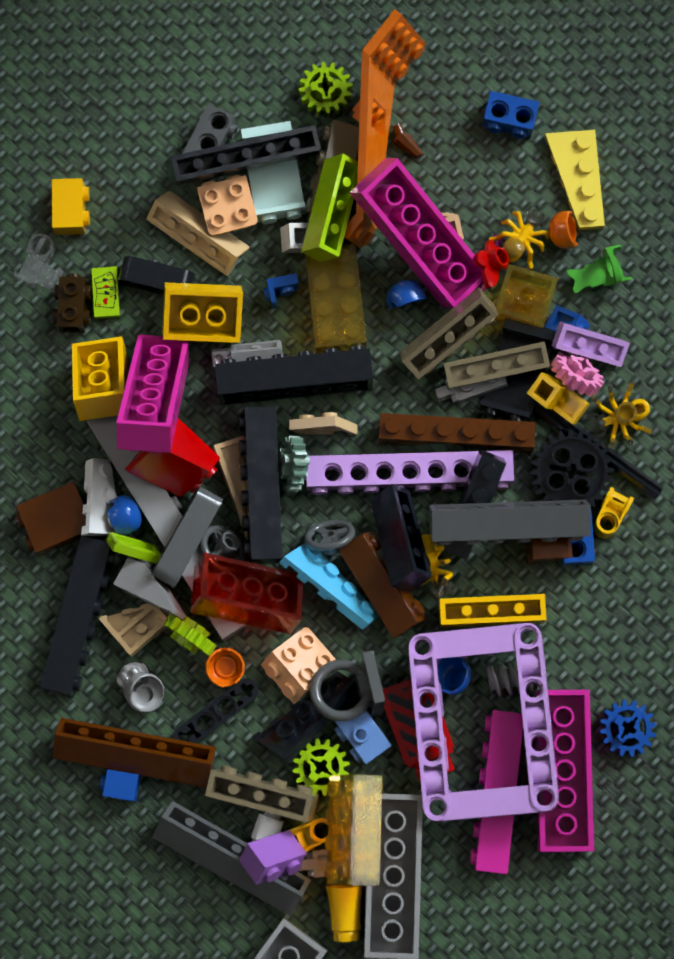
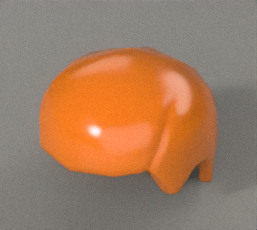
M561 211L555 214L549 222L548 232L550 239L555 246L561 249H570L578 246V242H575L577 227L574 218L571 216V211Z
M231 648L214 650L205 662V673L209 681L219 687L224 688L237 684L244 674L245 662L240 653Z

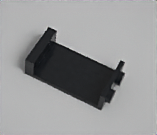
M505 318L502 327L503 335L498 351L545 341L549 359L555 331ZM546 368L506 376L508 386L484 394L483 400L481 399L479 403L480 410L484 411V415L492 418H498L500 415L507 417L509 421L530 422L536 400L529 396L527 392L541 372L545 373Z

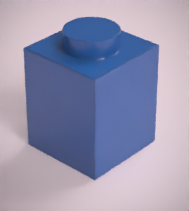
M107 769V774H102L99 790L103 791V796L137 802L141 775Z

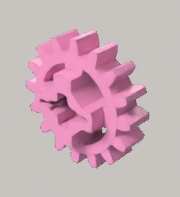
M559 351L550 364L553 366L551 370L557 373L555 377L563 381L562 384L566 385L567 389L571 391L578 390L580 395L585 393L589 397L592 394L595 396L604 384V381H602L604 377L598 374L599 370L594 368L589 359L584 356L577 357L574 353L570 355L567 351L563 353Z

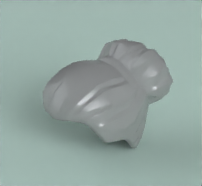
M134 662L124 665L117 676V683L120 687L124 688L126 700L134 710L151 712L160 705L164 695V686L156 675L149 673L144 663Z

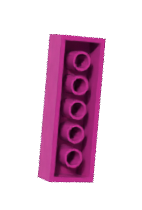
M385 158L349 192L442 307L453 309L483 282L481 276L482 268L475 265L474 253L398 158Z
M138 335L116 422L117 449L171 453L189 367V341L163 340V336Z
M541 690L534 692V698L540 695ZM548 690L559 803L552 811L537 813V852L594 851L590 690ZM536 737L535 751H543L547 746V741L543 737ZM547 790L541 791L538 795L539 804L542 806L549 805L552 801V794Z

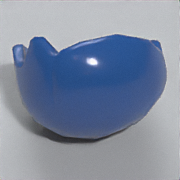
M402 280L395 283L386 295V302L391 310L393 307H402L414 301L418 303L422 299H427L422 286L415 280Z
M126 495L117 496L112 499L110 504L114 503V505L108 510V517L116 533L128 536L137 531L142 523V513L139 505Z
M461 657L443 658L437 664L438 679L443 693L457 695L468 687L472 675L470 666Z

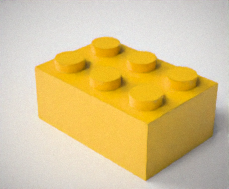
M165 282L162 325L163 340L240 343L243 303L242 287Z
M122 336L72 344L73 402L79 421L117 416L119 414L129 374L128 354Z

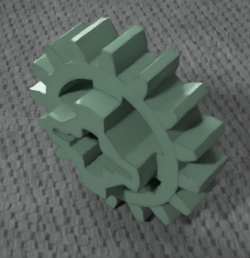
M300 436L285 437L282 448L278 451L280 484H283V490L286 492L301 491V485H304V480L308 477L307 471L310 457L305 452L306 445Z

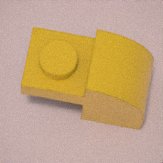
M541 372L527 392L529 396L546 409H553L572 425L578 422L590 405L574 391L567 389L566 385L562 384V381L547 373Z

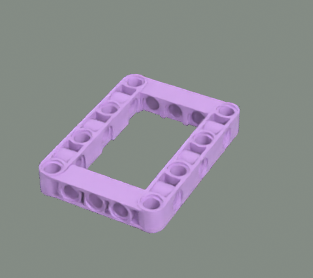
M521 623L415 635L409 642V658L425 815L433 821L441 822L549 812L556 808L559 803V792L543 638L538 627L532 623ZM526 631H532L536 634V639L531 644H525L521 640L523 633ZM423 641L428 642L430 645L428 653L419 655L417 653L418 644ZM514 652L517 659L529 785L451 792L447 777L449 764L446 737L443 732L442 717L444 716L437 664L443 658L461 657L465 659L467 656L472 655L494 656L495 653ZM533 683L541 686V693L535 698L527 695V688ZM426 694H432L435 698L433 706L429 708H424L421 703L423 696ZM536 737L546 739L547 746L543 751H535L533 749L532 742ZM430 747H437L440 752L439 758L433 762L429 761L426 756L427 750ZM544 790L552 794V801L546 806H542L538 802V795ZM441 800L445 805V810L441 815H434L431 806L433 802Z

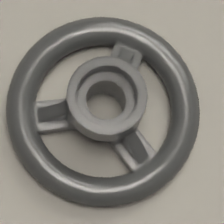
M343 520L324 521L312 526L306 532L304 541L313 550L322 551L325 555H335L340 553L339 549L353 540L355 528L352 524ZM328 528H342L338 530H327ZM315 534L320 535L322 538L320 543L312 540Z
M220 525L208 527L200 541V549L206 561L220 571L233 572L238 570L245 560L243 543L240 538L227 527ZM213 534L216 542L215 551L212 554L207 545L208 537ZM228 555L237 560L233 564H224L217 559L220 556Z

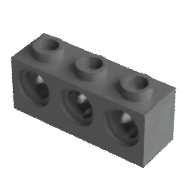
M208 104L183 153L202 150V147L208 143L216 147L227 144L229 139L233 140L238 130L235 115ZM217 122H223L225 127L215 129L213 125ZM213 178L195 181L191 183L200 187L201 184L208 181H212Z

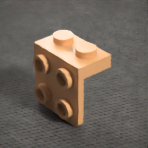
M232 175L224 181H208L197 187L207 229L211 236L257 224V215L246 175Z
M304 627L273 650L262 662L261 666L266 674L281 688L283 694L295 704L310 690L311 680L316 671L324 664L336 659L309 628Z

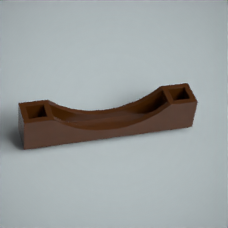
M380 413L379 444L399 446L447 444L483 447L500 451L513 450V452L532 453L535 446L536 422Z

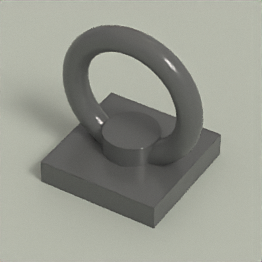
M373 651L362 653L360 665L349 660H333L324 664L316 671L310 684V697L318 712L334 721L353 720L362 715L368 707H370L372 717L382 715L385 698ZM346 670L356 675V684L361 700L352 709L346 711L334 710L323 701L320 693L323 679L333 671Z

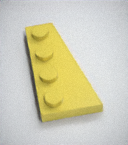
M595 130L545 133L546 143L549 145L552 153V159L560 175L562 187L565 189L568 197V203L578 231L604 229Z

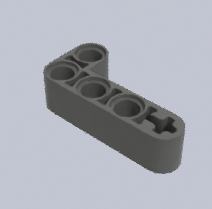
M201 486L197 488L186 506L185 513L152 570L151 576L173 588L176 586L223 501L222 498Z

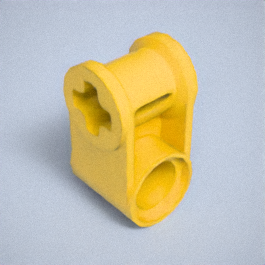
M613 487L609 488L610 491L607 492L593 524L594 533L602 539L613 536L634 500L631 496L627 498L615 492ZM600 521H610L612 529L604 530L600 526Z
M320 818L305 825L297 826L290 831L294 837L296 835L299 844L305 852H309L314 847L332 839L335 830L329 820ZM319 823H325L329 827V834L325 838H319L315 834V827Z

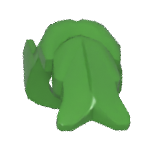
M621 245L604 248L603 256L595 260L594 263L585 265L583 269L567 270V275L574 281L573 292L575 294L586 288L610 287L633 279L632 277L623 276L620 263L614 256L615 252L621 250Z

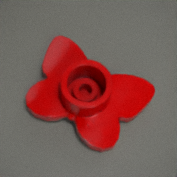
M492 239L485 242V251L481 250L474 256L475 265L482 268L481 276L487 289L497 284L500 270H506L511 267L507 252L502 247H497Z

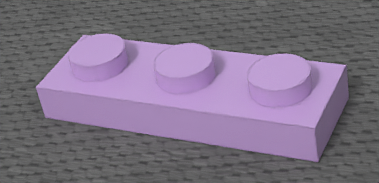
M559 322L552 347L622 367L630 343Z

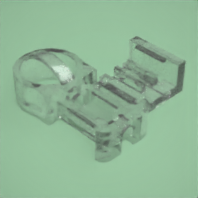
M36 234L29 240L28 247L25 250L28 257L20 272L14 271L16 279L25 281L30 286L38 284L54 291V287L58 284L59 277L62 276L64 271L60 267L56 271L49 268L48 261L54 255L55 245L48 235ZM46 240L49 241L51 244L50 250L44 255H39ZM37 241H39L38 244H37V246H36V248H35V250H34V252H33V246H34V244H35Z

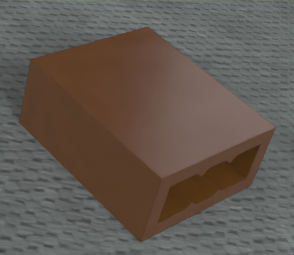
M74 481L16 505L19 513L15 514L20 528L25 527L28 533L25 541L30 552L35 551L38 556H42L81 538L82 527L86 526V515L83 514L84 501Z

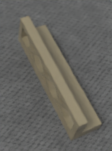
M545 341L444 363L449 389L550 367Z

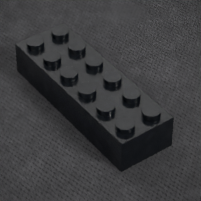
M352 346L348 351L330 348L318 354H313L312 351H302L297 353L298 356L287 357V354L281 353L274 354L269 359L252 356L246 358V361L236 362L235 359L221 360L220 364H215L220 404L230 405L373 390L370 348L364 349V346Z

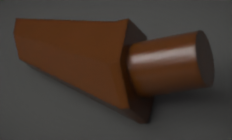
M401 124L393 126L392 129L396 136L393 142L413 157H423V152L411 134H405Z

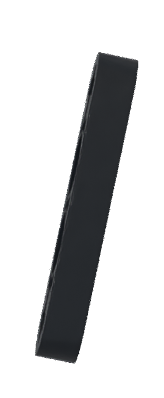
M251 679L240 680L173 732L172 739L179 740L178 734L180 732L188 734L191 731L188 726L193 723L195 730L201 736L196 738V735L193 734L188 740L198 744L257 698L259 694L257 684ZM242 685H252L254 687L251 690L253 695L251 697L247 695L241 697L239 700L243 704L238 706L236 700L230 694L235 691L237 696L243 691ZM224 699L231 700L234 708L229 714H222L219 711V703ZM203 715L210 716L212 719V727L208 730H201L198 727V719Z

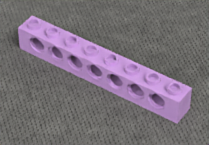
M513 450L487 451L505 459L506 466L496 490L508 489V485H513L514 482ZM479 451L309 456L310 464L308 465V477L306 479L307 491H312L314 495L328 494L329 490H338V494H352L353 490H364V493L371 494L379 493V489H386L391 484L403 489L415 488L416 492L431 491V488L441 487V491H455L457 487L465 486ZM458 466H463L468 470V475L460 478L455 475L454 469ZM432 467H438L443 475L439 478H432L428 470ZM385 468L391 472V476L386 480L378 478L376 473L378 470ZM406 468H413L417 475L413 479H407L403 476L402 472ZM361 469L365 472V477L359 481L354 480L351 477L352 471ZM329 470H336L340 476L336 481H329L326 479L325 474Z

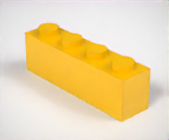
M545 594L439 599L438 602L440 628L502 626L521 623L544 624L547 620Z

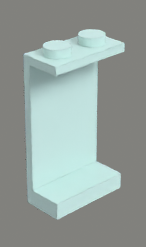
M291 121L241 129L242 140L292 130ZM297 159L248 170L253 204L258 222L271 224L276 222L277 219L287 218L288 220H295L306 214Z

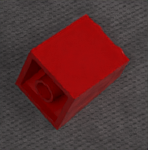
M178 418L171 453L139 451L126 466L125 470L182 497L188 491L195 492L203 483L201 481L202 478L208 480L216 472L217 468L214 466L220 457Z

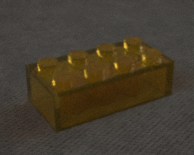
M342 245L338 258L323 262L305 254L316 354L323 353V350L330 348L348 351L352 346H364V349H367L356 245Z
M361 774L330 776V781L327 785L329 808L326 813L328 836L325 840V847L328 853L324 869L327 884L379 886L382 776Z

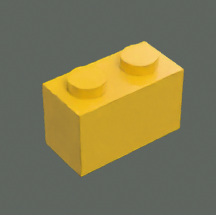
M82 178L52 179V228L55 235L86 234V226H90V213L85 210V202L90 201L89 186L85 187Z

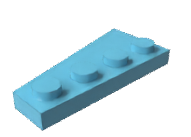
M304 543L284 556L279 562L283 567L287 568L290 566L297 571L298 575L296 577L303 583L309 581L319 589L317 594L323 599L333 600L337 603L336 609L362 630L379 617L372 603L367 601L357 591L355 585L349 582L339 572L337 566L331 563L321 551L313 550Z

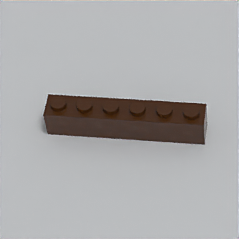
M61 718L54 735L53 759L207 788L210 772L214 767L216 747Z

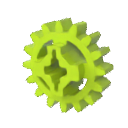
M322 62L321 68L313 64L312 72L304 71L306 79H300V86L302 87L299 88V95L303 96L301 98L302 104L309 103V112L315 108L317 109V116H320L322 111H325L326 116L330 117V111L334 110L336 114H339L340 106L347 108L346 100L352 99V93L349 91L353 90V84L348 83L350 81L349 74L343 75V67L336 70L335 63L332 62L330 67H326L325 62ZM324 82H326V87H328L329 90L327 97L325 96V92L323 90Z
M169 614L163 623L164 626L173 632L170 638L193 654L200 650L210 656L216 648V644L207 638L210 633L187 616H185L184 620H180L174 615Z
M316 739L315 746H311L308 743L306 745L307 750H302L299 753L301 758L293 760L294 763L299 765V768L293 769V773L300 774V777L296 780L297 784L304 782V786L313 788L312 793L316 794L318 790H322L323 796H327L328 789L336 793L335 785L344 786L345 783L341 778L342 776H349V773L344 771V767L349 766L350 763L342 760L346 756V752H337L339 744L334 745L333 748L330 747L329 739L325 741L324 745H321L319 739ZM316 750L327 751L324 756L319 757L311 754ZM335 757L339 763L338 774L332 770L331 765ZM311 760L318 763L327 762L326 768L332 775L330 776L324 772L315 773L317 768ZM304 762H307L311 768L308 778L304 774ZM327 778L332 781L327 785H315L319 779Z

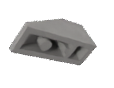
M128 557L113 584L124 592L184 620L186 615L166 583L151 576L153 564L145 560L138 559L136 561Z

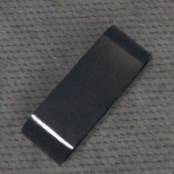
M124 256L118 282L125 286L164 295L165 282L192 284L195 274L186 269L133 256Z

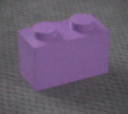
M287 830L247 843L239 862L254 883L258 885L266 881L273 882L278 877L287 874L293 875L301 869V864L307 853L291 831Z

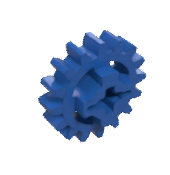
M626 700L621 701V707L616 703L611 704L613 711L605 710L603 713L607 719L599 720V723L604 725V729L598 732L599 734L606 735L602 743L611 744L610 752L618 749V756L620 757L624 755L625 751L628 752L629 757H634V750L639 754H643L644 749L642 746L651 747L652 744L648 739L656 737V734L651 732V728L656 727L657 724L650 723L649 721L653 713L646 715L644 713L646 706L643 705L637 708V701L635 700L631 702L630 706L627 705ZM622 711L633 712L630 717L625 718L617 713ZM641 719L645 727L644 733L640 731L639 722ZM633 721L631 726L633 734L628 733L622 736L625 729L622 724L626 725ZM611 724L615 726L616 735L614 738L610 730ZM630 739L638 743L634 746L622 745L625 740Z

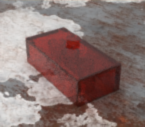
M204 552L194 567L191 613L291 634L301 621L303 582L296 577L298 573Z

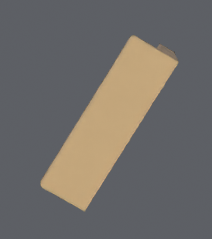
M171 191L155 200L146 220L226 276L232 272L239 257L249 249L247 244L229 232L211 236L207 229L204 214Z

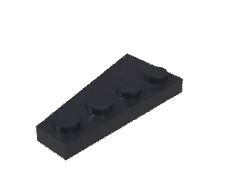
M337 671L322 682L320 688L321 697L327 706L338 710L355 692L357 684ZM311 697L304 701L296 702L291 706L292 711L281 719L279 717L275 718L270 722L271 727L262 734L258 731L252 736L253 740L289 765L329 721L328 718L318 712L312 703Z

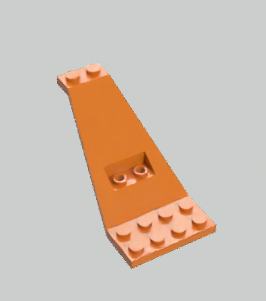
M395 9L362 50L360 100L352 109L355 112L352 117L359 123L357 185L386 158L395 83L406 75L409 69L408 66L414 59H418L422 55L426 45L404 16ZM356 202V214L347 224L344 237L361 249L372 241L377 226Z

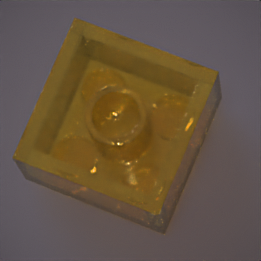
M509 264L496 305L498 315L494 320L504 322L505 318L544 328L558 278Z

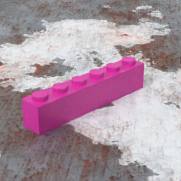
M492 710L491 716H486L484 731L489 732L488 742H483L482 758H486L485 769L480 768L479 784H483V789L515 787L518 780L523 733L522 713ZM514 815L480 818L479 822H474L473 837L477 838V848L471 849L470 864L475 865L474 870L508 874Z

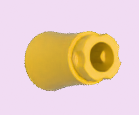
M361 884L326 886L334 941L350 942L360 940L359 930L361 929L360 915L363 889Z

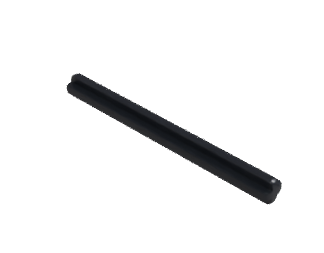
M538 402L534 405L533 413L567 437L570 429H572L573 435L576 437L580 430L583 431V438L587 439L590 435L576 424L572 425L553 409H546ZM593 437L591 442L596 443L598 440ZM603 443L599 446L600 450L608 448ZM608 448L604 457L613 459L607 464L610 468H614L617 473L652 498L659 496L663 490L662 485Z

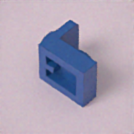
M297 273L267 279L268 287L263 288L266 303L271 302L272 309L277 308L275 294L280 293L281 296L295 293V290L299 289Z
M556 305L545 328L555 331L556 334L559 322L587 330L590 323L580 314Z

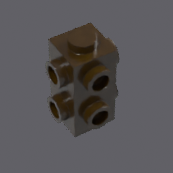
M70 273L66 274V277H59V285L54 287V298L58 300V309L53 310V324H57L60 332L85 333L86 325H90V310H87V301H91L92 288L91 285H88L85 277H81L80 274Z

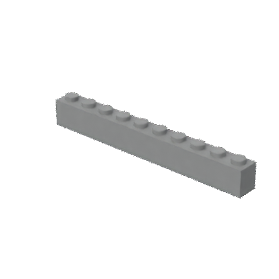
M118 415L90 419L87 421L89 427L160 541L166 547L182 518L179 510L183 509L182 505L175 495L170 497L165 489L125 470L126 466L139 451L117 449L116 422ZM199 543L182 576L224 642L250 626L247 619L251 616L244 604L238 606L233 598L237 596L236 591L230 582L224 584L220 577L223 571L214 568L206 561Z

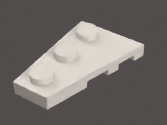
M89 459L85 463L84 480L87 504L83 505V514L86 515V526L82 527L81 535L108 536L109 532L116 533L108 517V510L114 505V503L110 504V501L117 497L113 469L110 459Z

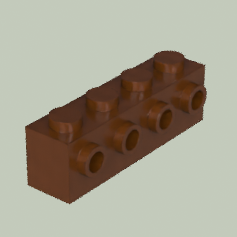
M372 531L362 533L339 549L340 554L393 639L404 635L427 619L424 615L423 606L414 599L411 593L392 587L389 581V573L386 561L384 560L381 541L376 534H373Z

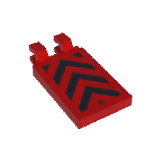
M409 679L382 689L385 698L384 710L404 765H408L409 768L414 767L419 783H421L412 680ZM432 694L424 695L421 701L424 708L433 706L435 698ZM442 717L449 764L447 773L455 770L449 753L453 752L454 744L444 717ZM430 747L426 753L427 759L430 761L439 758V749L437 747Z

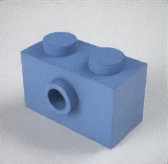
M367 711L353 720L335 721L338 727L334 731L342 742L348 740L353 747L349 752L358 764L363 761L367 765L392 746Z

